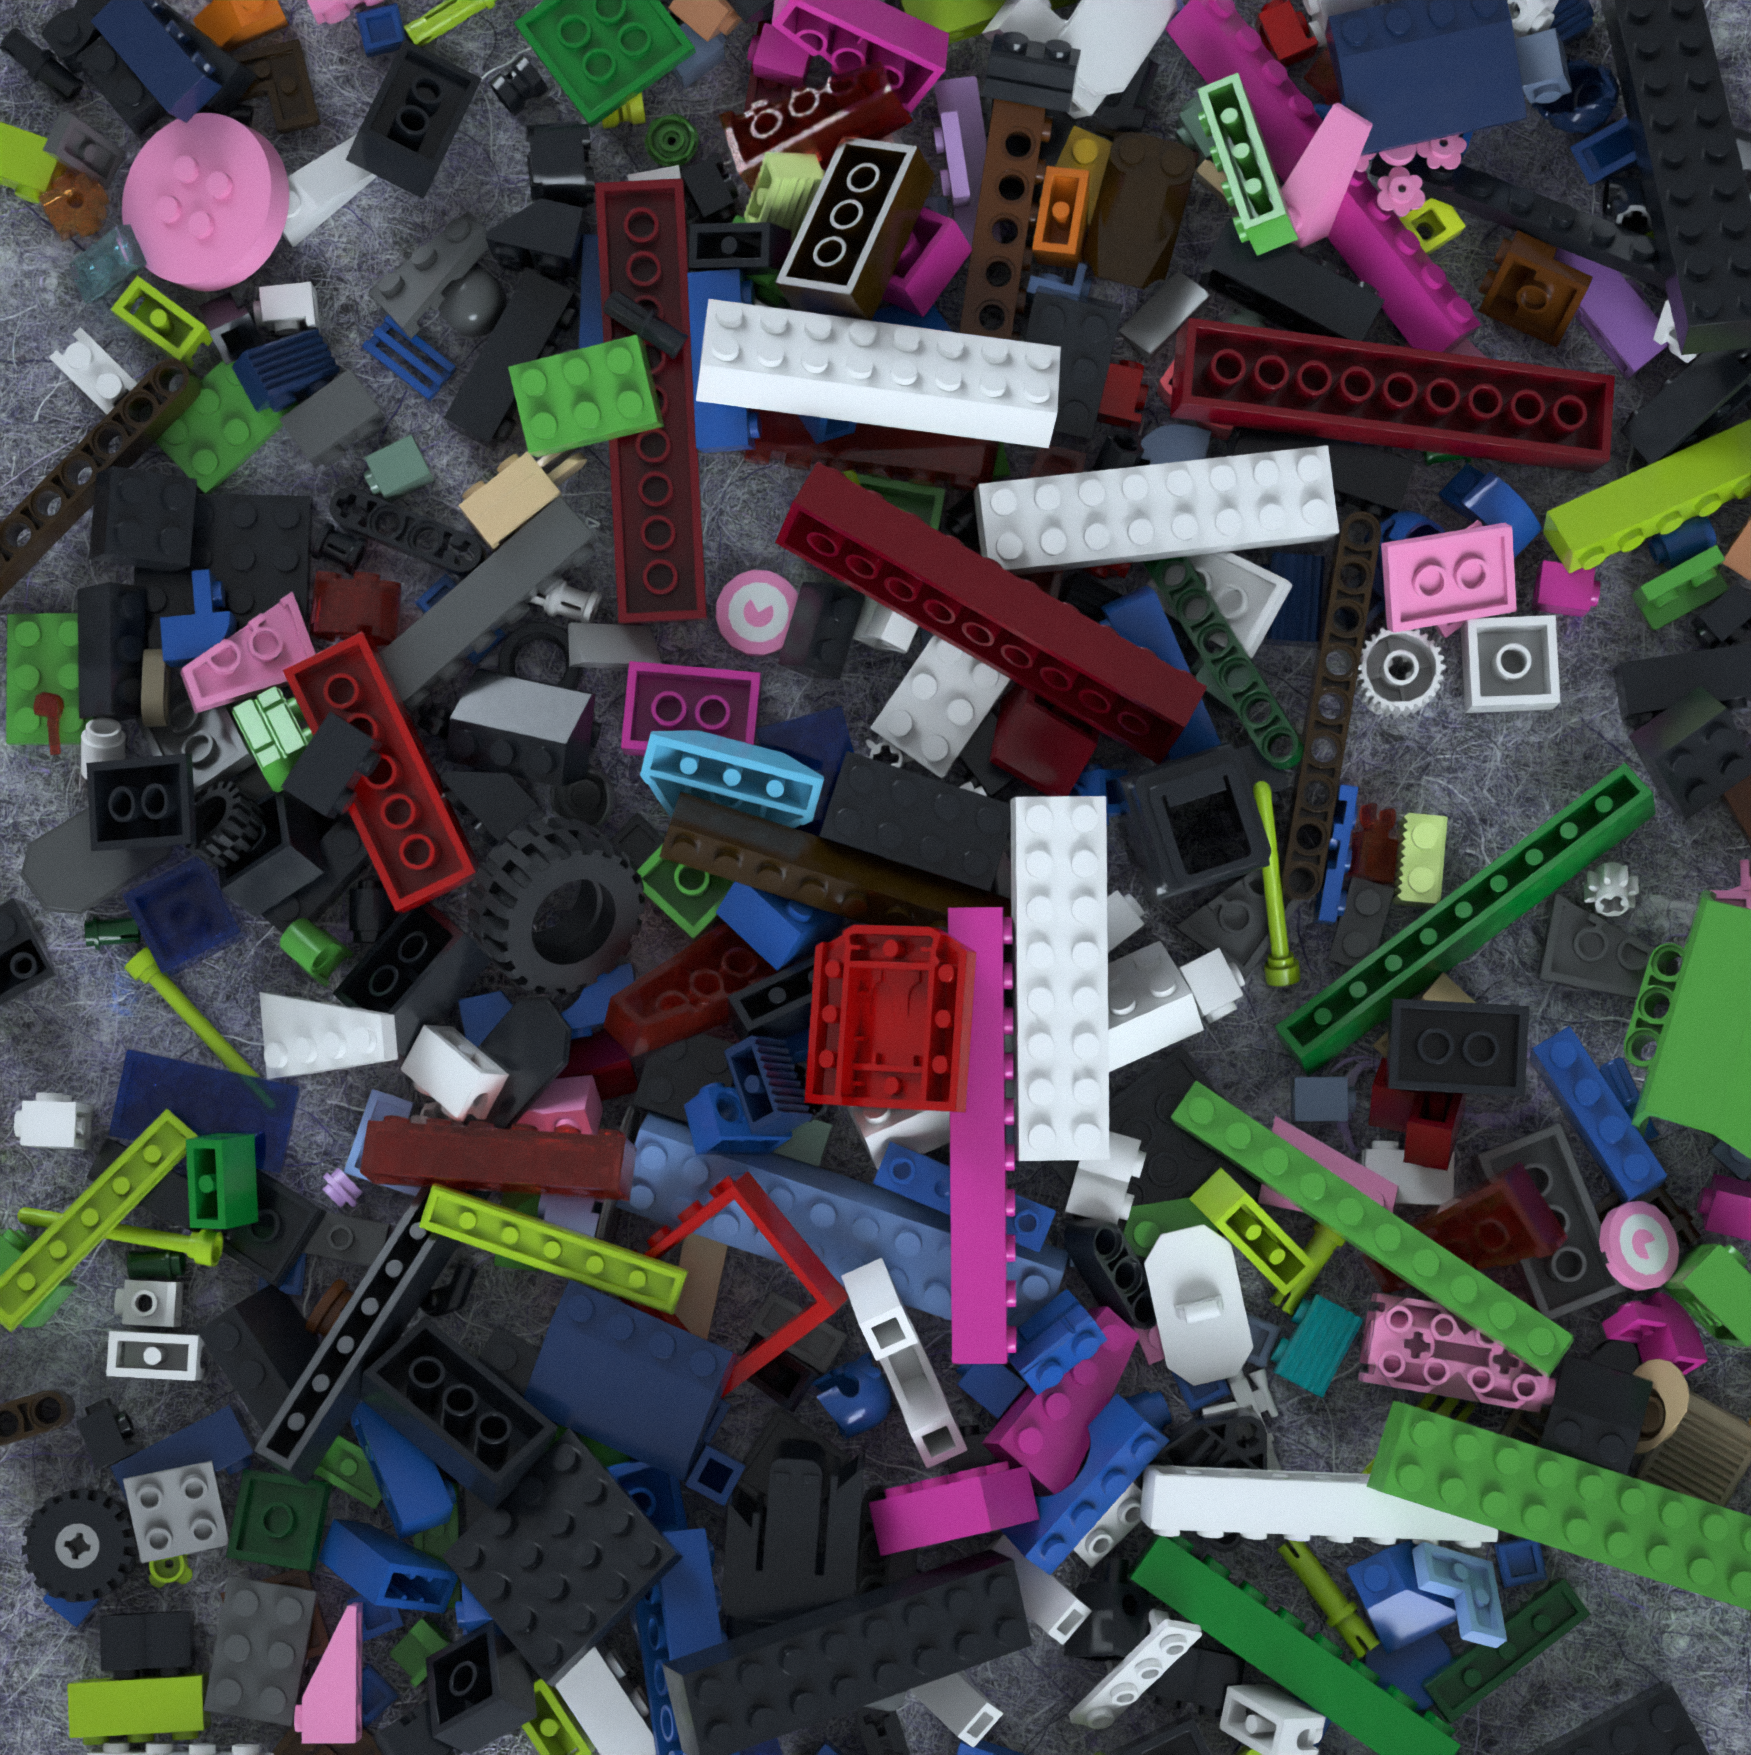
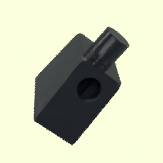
M1103 1557L1100 1582L1078 1585L1075 1595L1092 1612L1066 1641L1064 1656L1100 1663L1121 1662L1150 1634L1149 1592L1143 1587L1127 1584L1129 1560Z

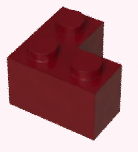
M1381 1058L1372 1085L1369 1125L1406 1133L1403 1162L1447 1171L1464 1118L1467 1093L1385 1089L1387 1058Z

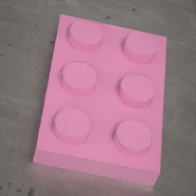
M1499 523L1381 543L1387 629L1391 632L1517 612L1511 525Z

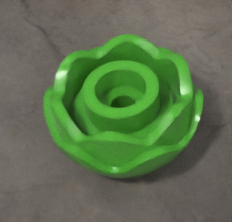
M671 114L656 118L650 123L644 144L648 155L657 164L664 167L676 165L680 167L694 157L699 143L697 129L684 116ZM675 139L676 143L669 145L668 140Z

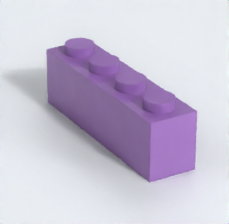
M1556 247L1557 251L1553 259L1593 277L1574 317L1628 381L1668 349V342L1660 345L1653 340L1661 314L1659 312L1654 314L1643 301L1645 300L1643 291L1632 279L1626 281L1619 271Z

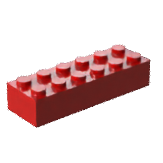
M360 632L282 670L313 736L328 713L333 712L382 743L378 750V753L382 755L381 759L370 776L365 777L362 775L353 790L357 792V796L348 811L395 911L406 913L474 880L480 865L450 801L445 797L442 784L373 638L364 632Z

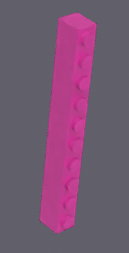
M1190 0L1165 27V30L1207 84L1235 73L1239 74L1251 99L1274 169L1285 183L1322 124V119L1315 112L1310 99L1301 94L1288 77L1285 67L1276 61L1262 44L1259 34L1249 27L1237 12L1232 0ZM1354 170L1327 238L1360 281L1366 282L1378 290V296L1385 300L1381 308L1412 348L1450 353L1482 324L1473 314L1469 303L1462 299L1447 281L1444 271L1434 264L1422 249L1416 235L1407 230L1393 210L1385 211L1378 206L1377 196L1379 192L1367 178L1366 172Z
M1003 907L948 908V934L977 952L966 1113L950 1112L952 1364H1007L1008 1353H1017V1327L1008 1326V1307H1016V1280H1008L1007 1262H1016V1235L1007 1234V1216H1015L1016 1212L1015 1189H1007V1171H1015V1143L1006 1144V1125L1015 1124L1014 1098H1006V1080H1014V1053H1005V1035H1014L1013 1007H1005V989H1013V962L1004 961V944H1013V918L1004 917Z

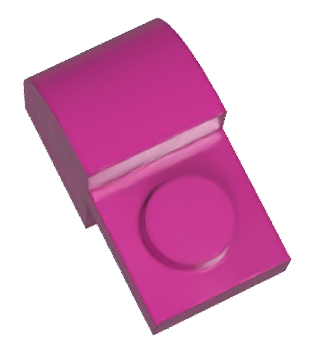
M1657 1292L1642 1302L1632 1301L1618 1307L1616 1314L1602 1322L1607 1339L1637 1343L1643 1363L1648 1360L1663 1359L1672 1362L1682 1371L1683 1375H1686L1708 1361L1701 1337L1693 1320L1678 1302L1666 1294Z

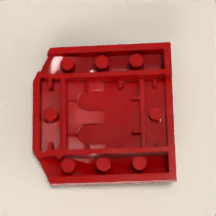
M852 925L843 930V935L831 942H822L816 945L804 1103L966 1113L977 952L940 928L920 926Z

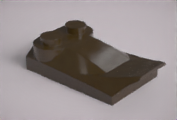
M1115 132L1082 259L1090 264L1094 277L1143 290L1155 281L1166 280L1199 153L1180 143L1138 132Z

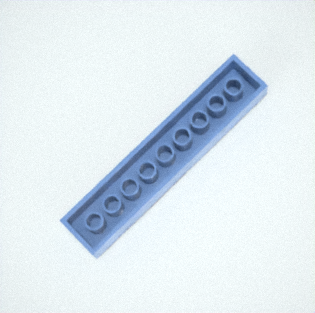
M649 1110L637 1135L617 1200V1208L676 1227L682 1223L677 1216L697 1199L702 1205L710 1201L713 1197L708 1191L722 1179L730 1175L735 1181L748 1171L839 1283L844 1284L842 1275L882 1257L904 1305L952 1321L950 1215L900 1194L773 1152L769 1155H696L688 1123ZM735 1200L692 1232L787 1265ZM1016 1243V1262H1007L1008 1280H1016V1307H1008V1326H1016L1018 1328L1056 1297L1068 1259V1252L1066 1250L1043 1243L1038 1253Z

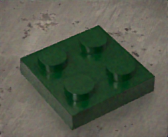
M243 1469L226 1557L315 1572L332 1484L310 1479L307 1485H304L287 1475Z

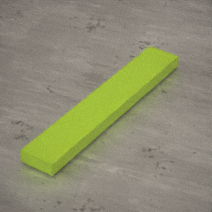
M166 1109L0 1276V1323L7 1330L12 1332L186 1155V1139L198 1136L171 1111Z
M434 1183L431 1187L419 1224L420 1228L671 1315L675 1313L689 1271L438 1183Z

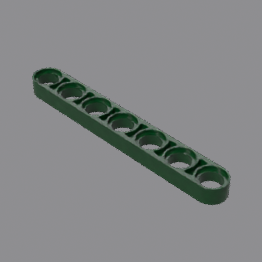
M1188 556L1142 561L1262 756L1273 767L1278 769H1289L1295 766L1304 754V744L1301 737ZM1174 565L1184 566L1186 570L1184 579L1179 584L1167 585L1164 581L1166 571ZM1192 600H1205L1207 604L1206 611L1201 617L1197 619L1186 617V607ZM1213 634H1227L1228 643L1223 651L1219 653H1209L1207 651V641ZM1237 667L1248 668L1249 679L1247 683L1239 688L1230 687L1228 684L1230 672ZM1261 701L1270 703L1271 713L1265 721L1260 723L1250 721L1249 712L1254 704ZM1282 736L1292 738L1293 748L1287 756L1282 758L1272 756L1271 746L1277 738Z

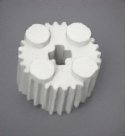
M1382 627L1376 635L1372 634L1362 645L1356 680L1358 690L1356 694H1362L1361 702H1365L1367 709L1377 715L1384 714L1385 717H1388L1391 713H1393L1394 718H1398L1401 713L1406 717L1410 712L1415 714L1419 709H1423L1436 695L1441 686L1439 683L1444 677L1441 675L1445 669V665L1441 664L1444 656L1438 654L1441 648L1434 646V640H1427L1428 634L1425 633L1421 636L1420 629H1416L1414 632L1406 630L1393 633ZM1393 662H1398L1399 668L1406 667L1408 673L1404 675L1402 680H1397L1395 676L1392 677L1389 673Z

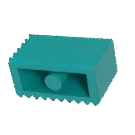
M1313 1294L1310 1300L1302 1298L1290 1320L1297 1324L1289 1340L1284 1337L1280 1338L1270 1357V1361L1276 1363L1272 1372L1315 1396L1323 1398L1364 1319L1318 1294Z

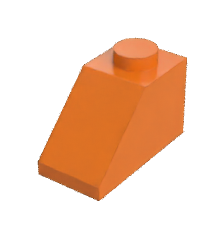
M213 0L193 18L198 29L228 52L289 26L278 0Z
M1046 166L1032 246L1038 264L1077 269L1078 263L1082 262L1088 226L1090 171Z

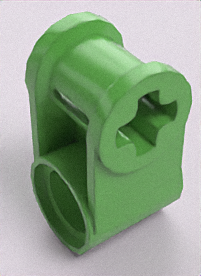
M300 918L293 922L283 933L280 940V948L324 987L330 984L329 977L345 958L351 959L354 955L350 949L327 930L320 929L307 918Z

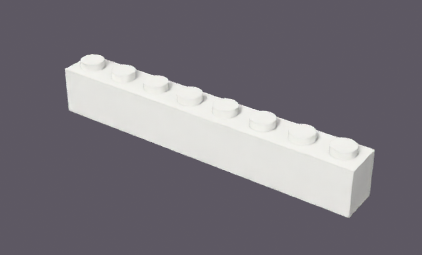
M1148 1465L1144 1469L1140 1519L1150 1529H1153L1154 1534L1175 1537L1180 1535V1530L1197 1531V1535L1206 1538H1222L1224 1532H1240L1241 1537L1253 1540L1267 1539V1534H1283L1285 1539L1292 1541H1309L1310 1535L1326 1536V1539L1338 1543L1353 1542V1537H1369L1371 1542L1384 1545L1395 1544L1396 1538L1412 1539V1542L1418 1545L1426 1542L1436 1546L1439 1545V1540H1453L1456 1545L1468 1548L1481 1547L1482 1542H1497L1498 1539L1497 1529L1366 1487L1370 1474Z

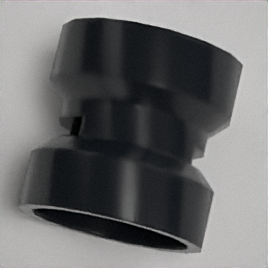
M523 55L511 63V70L507 72V75L497 74L488 81L492 91L513 116H516L525 109V100L532 97L539 98L548 90L542 77Z

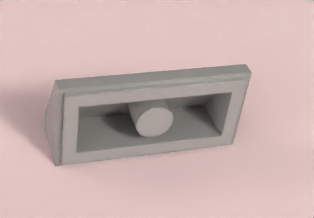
M1178 270L1118 330V333L1149 362L1177 334L1187 319L1193 318L1209 302L1211 295Z
M568 623L569 667L628 669L629 661L660 664V656L650 626Z

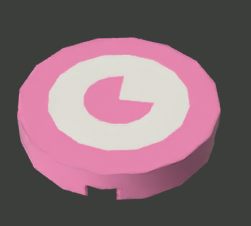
M750 570L736 575L723 587L716 603L715 618L722 637L732 649L746 656L767 657L781 651L796 606L798 594L786 578L772 571Z
M1644 1201L1627 1202L1607 1213L1601 1224L1599 1245L1601 1253L1606 1252L1609 1263L1605 1265L1610 1274L1620 1284L1635 1291L1657 1288L1670 1280L1678 1265L1679 1246L1676 1232L1668 1217L1656 1206Z

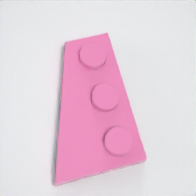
M293 591L280 599V602L263 614L260 613L250 620L238 632L227 639L224 638L220 643H217L181 669L180 674L195 713L259 695L274 686L277 688L289 686L282 670L316 654Z
M1275 1116L1273 1133L1394 1214L1399 1189L1398 1185ZM1261 1184L1258 1203L1303 1212Z

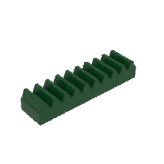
M1558 1577L1548 1582L1546 1588L1534 1593L1533 1598L1521 1603L1519 1609L1506 1615L1504 1626L1507 1641L1497 1648L1478 1643L1467 1645L1464 1651L1459 1655L1453 1656L1447 1665L1439 1667L1434 1675L1422 1680L1420 1686L1445 1721L1452 1723L1591 1614L1564 1578Z

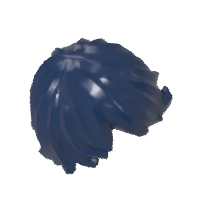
M1582 58L1574 62L1568 59L1567 66L1572 92L1561 95L1554 102L1545 104L1535 102L1531 106L1534 109H1538V113L1543 119L1549 120L1551 125L1559 130L1569 133H1590L1594 128L1600 127L1602 123H1605L1608 117L1612 115L1613 109L1616 108L1618 98L1620 97L1619 85L1616 82L1617 78L1613 76L1612 70L1607 69L1605 65L1601 64L1596 68L1588 60H1583Z

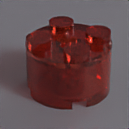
M316 572L309 635L320 640L335 642V637L346 640L360 632H364L373 638L376 646L390 645L398 635L402 594L401 583L380 580L379 574L370 572H354L353 579H342V574L335 572Z

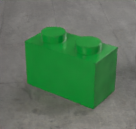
M215 1133L186 1139L190 1228L229 1229L258 1222L254 1134Z

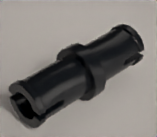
M17 27L8 32L2 40L0 50L28 70L27 75L34 82L40 80L59 95L64 102L70 103L82 90L84 81L78 79L58 63L56 55L49 49L42 50L22 34Z

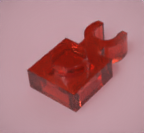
M1365 804L1361 806L1359 812V820L1364 830L1354 832L1352 836V860L1348 875L1381 885L1394 883L1398 840L1388 838L1389 830L1395 825L1396 811L1393 808L1380 810L1378 820L1376 816L1377 804Z

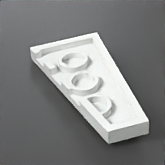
M259 992L267 1079H282L398 1060L393 1014L356 1007L348 1008L329 1002H316L308 998L290 997L276 992Z

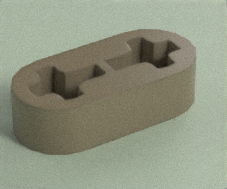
M145 649L143 653L141 713L144 727L168 726L171 667L163 661L162 649Z

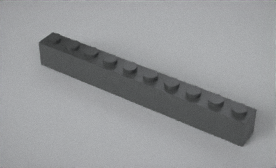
M560 495L380 652L406 710L409 708L411 711H415L422 706L432 695L428 691L441 679L446 683L454 678L464 668L462 660L474 650L479 654L487 649L497 639L495 631L506 622L512 625L520 620L530 609L527 605L528 602L539 593L543 596L549 594L562 582L561 573L572 564L576 567L582 565L595 553L596 549L593 545L599 539ZM304 721L299 726L303 730L308 727V724ZM257 762L233 782L255 801L272 790Z

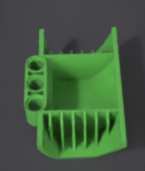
M1704 890L1700 894L1685 947L1682 948L1675 943H1665L1659 945L1649 958L1623 1049L1628 1061L1646 1072L1631 1125L1636 1126L1644 1138L1649 1118L1654 1116L1713 1134L1751 1160V909L1715 901L1717 894L1713 891ZM1682 957L1683 963L1680 971L1676 975L1667 976L1666 968L1668 963L1674 958ZM1664 999H1669L1670 1006L1667 1014L1664 1017L1655 1018L1653 1013L1656 1004ZM1656 1041L1657 1049L1654 1057L1650 1060L1642 1061L1641 1051L1643 1047L1649 1042Z

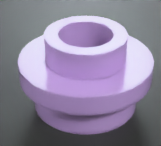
M339 1168L331 1175L327 1172L323 1176L328 1184L322 1190L340 1208L346 1202L353 1208L358 1204L355 1200L363 1192Z

